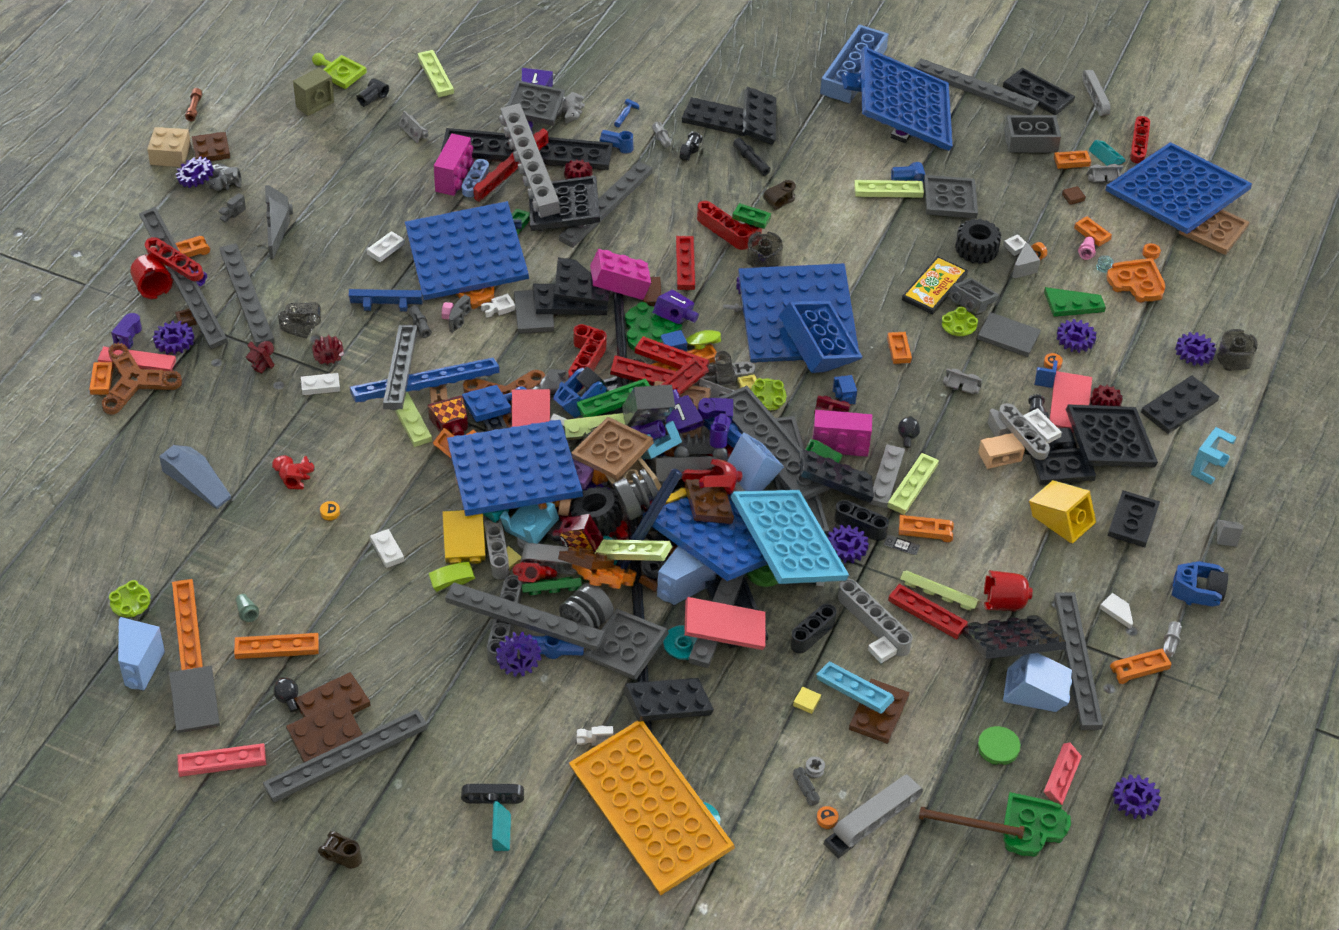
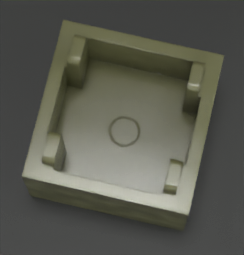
M318 67L293 80L296 107L307 116L334 103L332 76L322 68Z

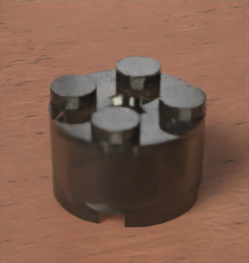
M757 232L751 235L747 247V263L753 268L778 267L782 261V239L773 232H767V234Z
M1228 330L1220 340L1216 354L1217 359L1227 371L1249 369L1253 362L1258 342L1252 334H1245L1244 330Z

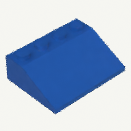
M830 301L789 302L780 313L779 318L811 373L826 372L862 359L860 351Z

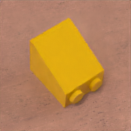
M1051 481L1029 500L1032 516L1070 543H1074L1096 523L1091 495L1088 490Z
M464 510L443 511L445 562L450 563V565L469 561L471 564H478L485 560L483 513L465 516Z

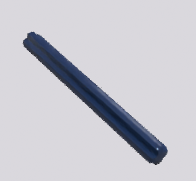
M671 469L630 540L645 539L682 476L679 470ZM618 560L616 565L626 570L632 560Z

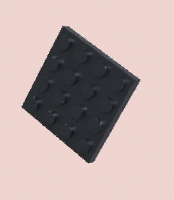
M596 176L551 181L559 200L560 213L540 218L538 211H534L533 199L529 198L531 231L601 222Z
M1067 405L1065 410L1086 465L1156 467L1158 461L1136 407Z
M1030 615L1025 619L1008 618V621L990 620L988 623L983 624L971 622L964 628L962 633L985 659L1066 649V641L1037 615Z

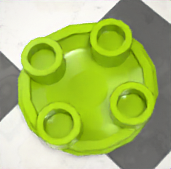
M958 307L942 317V327L951 335L966 336L972 334L978 326V319L964 307Z
M715 330L696 332L686 338L687 345H692L695 349H703L706 347L705 344L721 342V333Z
M758 378L751 387V391L768 410H777L786 402V391L783 382L780 380Z
M131 580L110 593V607L118 616L125 618L135 617L148 608L151 595L147 588L138 584L137 581Z

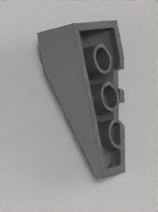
M265 185L268 247L270 259H274L290 223L293 206L289 204L287 196L273 187Z
M656 456L652 459H645V463L655 474L660 484L663 485L671 469H677L681 473L685 469L706 470L715 466L710 463L712 459L717 458L713 456H689L685 458Z

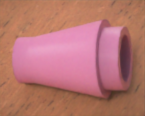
M1086 237L1078 249L1080 257L1084 260H1089L1095 256V240L1092 237Z

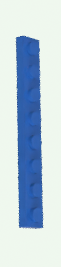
M488 358L410 374L406 392L419 391L428 387H438L442 384L456 383L467 379L472 380L481 376H491L500 373L499 365L494 358ZM388 379L351 386L350 393L355 402L384 398Z

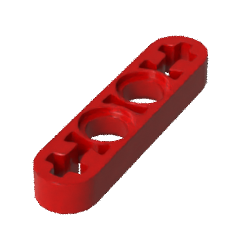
M1145 116L1137 117L1134 124L1130 160L1134 163H1140L1145 160L1147 153L1150 119Z
M151 237L145 241L147 253L191 281H199L203 278L204 272L199 263L156 237ZM166 252L172 253L168 258L163 257V254ZM179 261L186 262L183 266L176 265Z

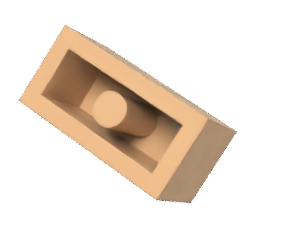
M1011 433L981 440L978 453L986 468L989 469L1021 462L1025 448L1014 434Z

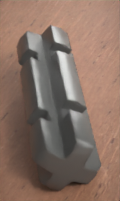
M804 768L794 769L793 776L796 781H799L798 785L804 796L807 797L806 800L809 805L818 804L820 797L817 792H814L815 788L809 777L806 776L807 773Z

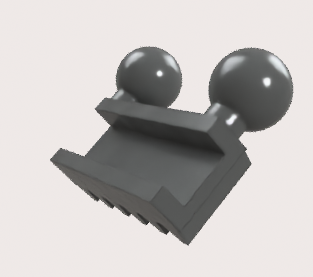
M679 434L682 442L676 445L677 448L674 451V457L676 458L689 457V454H712L713 457L720 460H725L728 457L727 450L725 448L712 447L710 445V436L706 438L705 434H702L701 438H698L697 434L693 438L690 437V434H687L686 438Z

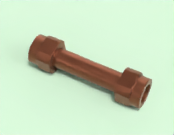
M194 88L190 95L192 99L191 104L185 113V118L188 121H194L197 116V104L202 98V90L199 88Z

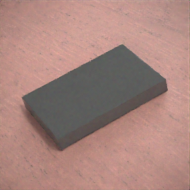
M533 290L514 291L518 334L554 331L553 314L535 313Z
M990 312L977 339L1028 357L1041 330Z
M212 665L169 672L177 733L220 726Z

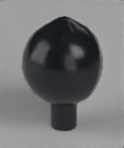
M912 416L903 418L898 424V433L904 438L903 447L911 448V440L915 439L920 433L919 422Z
M280 677L273 689L275 698L281 703H287L290 712L298 709L294 700L298 696V685L290 678Z

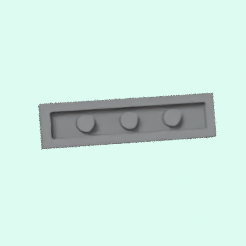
M886 445L873 486L874 498L869 504L888 508L887 505L891 499L904 456V448Z

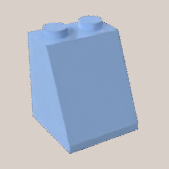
M746 433L740 436L727 461L733 464L736 470L742 472V480L739 484L745 491H763L784 468L762 442Z
M678 546L658 571L657 597L675 605L705 589V581L716 579V573Z
M120 617L118 661L124 684L131 689L145 690L165 653L160 628Z
M1039 653L1024 654L1007 669L1003 701L1057 712L1063 706H1067L1070 701L1069 691L1072 684V670Z

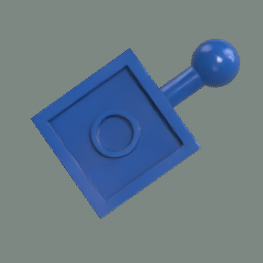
M497 385L462 394L464 404L476 422L511 413V406L508 401L512 400V393L503 395ZM520 386V387H517L515 390H527V389H526L525 387Z

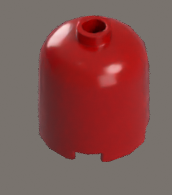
M145 254L136 258L132 263L130 273L137 290L143 297L157 299V296L169 292L173 279L162 262L149 254Z
M988 571L990 576L986 575L983 593L987 594V602H984L985 609L993 611H1020L1024 609L1028 600H1031L1033 595V589L1029 588L1027 578L1017 573Z

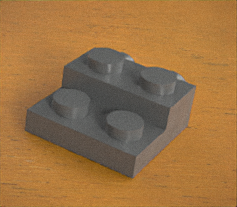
M969 278L953 284L948 297L954 303L964 306L967 311L979 314L986 311L988 304L997 301L999 294L973 278Z

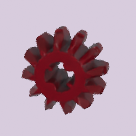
M577 159L575 161L570 160L568 164H565V179L589 177L593 174L592 166L589 165V162H584L583 159L581 161Z
M329 334L327 337L321 336L320 340H315L314 345H312L313 357L320 365L323 363L327 366L329 363L335 364L336 361H341V356L344 355L343 344L336 336L331 337Z
M1106 384L1104 387L1099 385L1098 388H1094L1090 401L1092 405L1121 406L1123 395H1121L1120 390H1115V386L1109 387Z

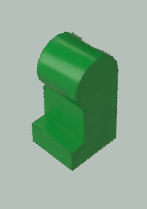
M810 439L805 449L813 451L822 457L831 458L840 463L843 456L841 453L813 439Z

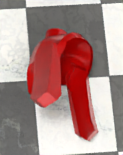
M712 459L710 464L715 465L713 470L685 469L682 472L681 477L684 482L686 479H698L700 488L723 487L728 495L734 492L736 483L742 480L741 471L736 470L733 464L720 459Z

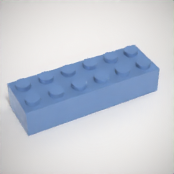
M858 25L822 77L820 94L851 103L858 91L845 90L841 75L844 72L856 74L861 72V50L864 46L884 54L887 49L889 34Z

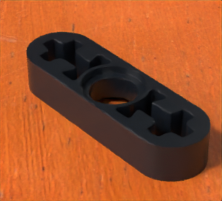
M466 784L461 788V800L470 804H494L495 801L500 804H518L524 800V787L519 784Z

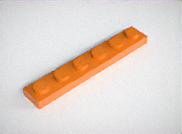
M193 579L172 582L181 670L203 667Z

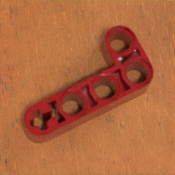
M709 201L698 203L697 221L735 248L745 250L761 239L762 228L747 223L741 224Z
M583 324L574 327L573 343L575 347L581 350L568 371V379L576 370L586 366L593 371L595 370L607 347V335L603 330Z

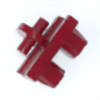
M250 341L247 345L250 352L247 354L246 359L252 363L251 367L253 370L262 374L266 367L272 369L275 365L270 358V355L274 352L273 344L270 341H264L256 347Z
M818 395L815 410L849 412L851 404L846 401L833 400L825 395Z

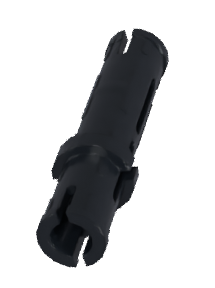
M740 137L734 140L733 146L740 151L743 158L748 159L763 176L770 173L771 168L753 151L750 145H747Z

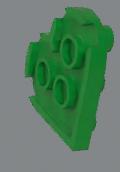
M645 302L638 303L637 306L630 308L625 314L626 327L629 329L627 332L628 346L633 351H635V347L642 337L663 343L661 340L662 334L682 331V325L652 313L654 307L649 306Z
M1009 792L1004 825L1019 828L1020 825L1025 826L1023 839H1018V836L1002 833L1005 849L1019 855L1035 857L1043 849L1045 842L1061 843L1071 826V816L1067 815L1066 811L1062 809V805L1056 802Z

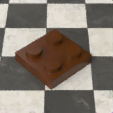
M226 132L192 136L196 159L202 157V159L206 157L210 161L230 159Z
M579 547V550L568 548V551H559V560L590 570L613 568L614 560L607 558V554L599 552L594 554L591 553L589 548Z

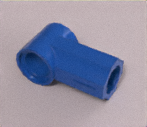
M607 130L602 131L600 142L613 143V147L619 148L621 153L633 151V133L630 131H622L620 133Z
M913 162L905 167L891 168L892 181L923 182L924 175H926L923 164L920 162Z

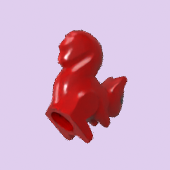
M286 455L278 456L272 462V468L275 471H279V476L288 489L303 490L304 484L301 480H309L310 476L307 474L315 470L313 463L308 460L307 456H304L301 463L296 464L293 463L291 457Z
M520 562L512 568V572L518 576L519 581L535 583L538 580L552 579L557 576L555 569L548 566H540L538 563Z

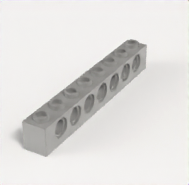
M518 103L501 108L499 120L501 126H505L504 133L506 138L509 137L510 139L508 140L510 149H514L513 156L515 162H519L518 169L520 174L524 175L522 177L524 185L529 188L527 191L529 198L533 199L534 211H538L540 218L560 213L558 197L521 104Z

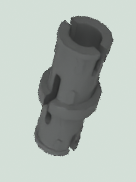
M417 305L411 306L408 312L413 319V325H417L422 338L429 337L432 331L427 324L426 317L422 315Z

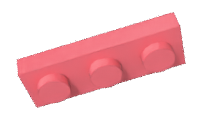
M1070 742L1063 744L1044 789L1046 796L1051 801L1060 805L1065 800L1082 757Z

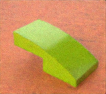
M470 562L451 564L429 573L432 586L436 592L453 583L463 585L476 579Z

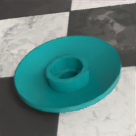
M685 625L675 626L668 630L669 634L663 641L664 649L670 656L676 659L688 660L697 638L685 635Z

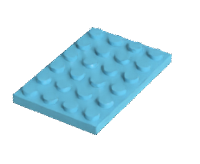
M800 490L735 491L732 493V501L779 584L847 580L849 576L847 570Z

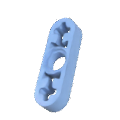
M478 159L473 163L462 183V194L464 196L474 197V186L486 178L489 172L487 160Z

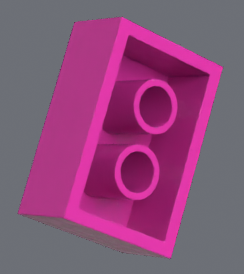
M456 134L450 135L434 164L435 192L455 196L456 192L461 189L462 181L466 178L469 168L474 163L472 158L473 145H471L470 137Z
M597 250L590 265L593 286L643 300L651 285L648 263L640 259L629 258L626 255H618L609 250Z
M815 410L813 440L823 443L842 455L868 457L872 434V414Z

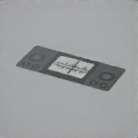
M891 535L887 536L884 543L885 546L913 555H917L920 548L919 544Z

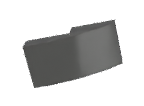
M462 296L451 310L449 332L453 333L463 326L464 316L471 311L469 296Z

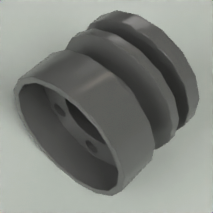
M644 469L639 471L641 480H639L635 473L631 474L633 480L631 485L626 478L613 483L618 499L630 520L643 515L641 505L644 504L648 510L651 505L650 501L653 502L658 493L653 479Z
M589 583L582 585L573 596H570L559 606V613L562 618L596 629L607 621L614 612L612 602L604 591Z

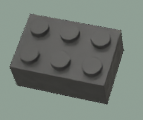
M1007 115L1004 133L1008 152H1058L1061 134L1056 115Z
M672 385L634 387L622 405L625 425L629 427L643 426L657 420L664 423L675 408Z

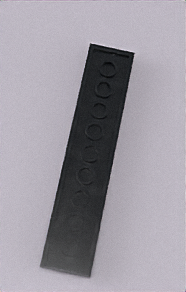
M446 128L441 147L442 152L450 135L456 134L471 138V145H473L472 158L505 161L514 152V149H510L508 143L510 139L509 137L506 138L505 133ZM548 137V143L539 152L544 164L565 166L570 160L575 161L577 159L581 161L583 159L584 162H589L592 169L609 170L613 143Z

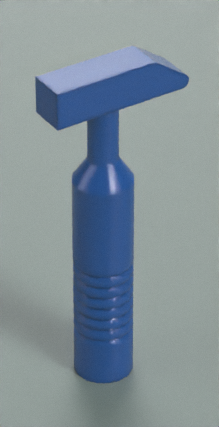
M626 99L625 104L628 107L623 109L614 122V126L620 127L629 114L631 107L639 110L640 106L638 103Z

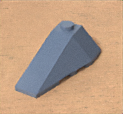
M173 445L159 456L162 471L214 508L218 509L231 498L230 493L206 458L193 448Z

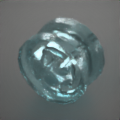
M1105 255L1100 256L1097 269L1107 273L1114 263L1113 259Z

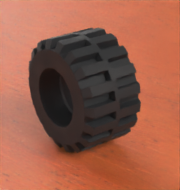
M971 219V221H965L958 228L955 244L956 252L959 253L961 258L971 261V263L977 262L982 264V262L988 263L989 260H994L998 255L1001 242L1000 229L988 220Z
M596 486V488L591 487L586 491L583 490V497H577L571 502L570 510L572 517L590 514L602 536L615 532L617 530L616 527H620L621 521H623V512L618 495L614 493V490L608 489V487L601 488Z

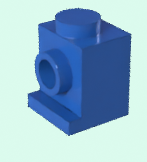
M852 375L834 377L832 390L835 392L836 398H839L840 402L846 401L849 404H856L857 389Z

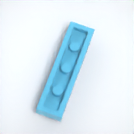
M830 661L816 674L817 680L880 714L894 701L891 693Z

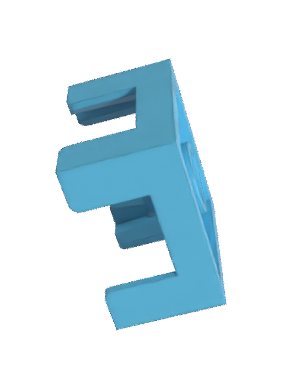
M673 421L665 424L669 436L665 434L664 437L654 440V444L641 456L642 459H652L682 442Z
M1215 427L1199 448L1191 475L1212 485L1215 478L1203 472L1209 462L1216 466L1225 467L1230 458L1229 455L1217 450L1220 438L1232 444L1236 440L1235 436Z
M547 502V509L541 510L538 504L520 507L511 518L508 512L504 511L500 519L506 532L528 543L538 544L559 520L555 505Z

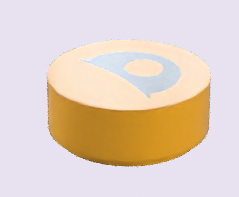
M334 501L323 503L320 507L321 517L325 520H335L340 515L339 505Z

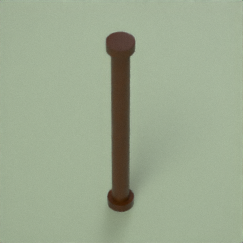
M921 806L919 819L921 820L928 818L1018 836V839H1023L1025 826L1021 825L1019 828L927 810L923 806Z

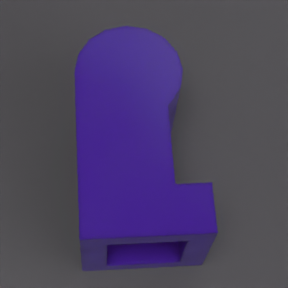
M129 313L124 316L111 332L113 343H122L128 349L133 346V337L142 330L138 314Z
M703 398L699 401L697 410L702 419L715 418L722 413L727 414L732 423L733 399Z

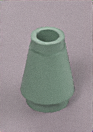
M246 594L238 595L235 601L240 618L245 622L255 621L259 615V608Z

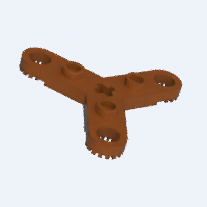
M114 343V345L112 344L109 347L108 352L121 379L109 391V394L103 398L102 409L107 414L118 413L138 389H178L182 384L181 375L177 371L140 369L127 347L122 343ZM121 350L123 353L118 356V354H114V351ZM170 378H176V379H177V380L175 381V383H174V382H173V383H171V382L169 383V382L167 381V380L170 379ZM110 402H114L117 404L113 406V408L107 406V404Z
M532 370L507 386L477 378L467 379L463 383V391L468 393L497 385L502 394L505 395L512 393V390L520 386L526 389H533L534 386H539L545 374L540 370ZM535 376H536V378H537V376H538V378L540 377V380H532V379L535 378ZM470 385H476V388L474 389L468 388ZM512 400L508 401L511 406V413L502 415L507 428L512 427L509 424L510 421L512 422Z

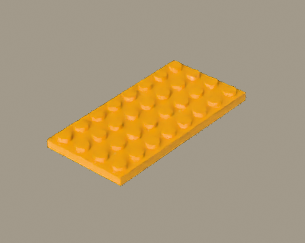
M643 721L634 722L569 762L570 768L660 896L735 849L733 842Z

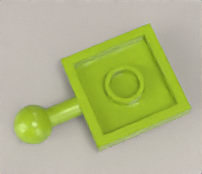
M315 53L312 57L313 64L325 66L323 70L332 76V83L344 89L367 73L365 66L343 55L333 62L326 60L321 53Z

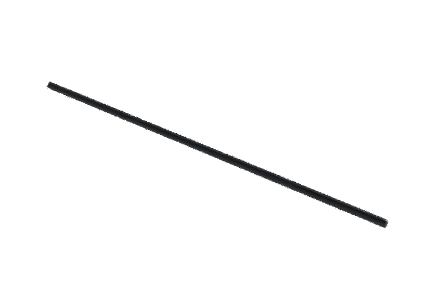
M613 292L617 356L627 358L623 294ZM622 378L623 386L628 385L629 379ZM627 516L629 540L638 527V517L630 520ZM632 560L630 562V569L637 573L632 586L633 615L645 620L642 584L639 583L642 576L641 560ZM648 664L638 676V683L649 682ZM643 721L652 733L651 721Z

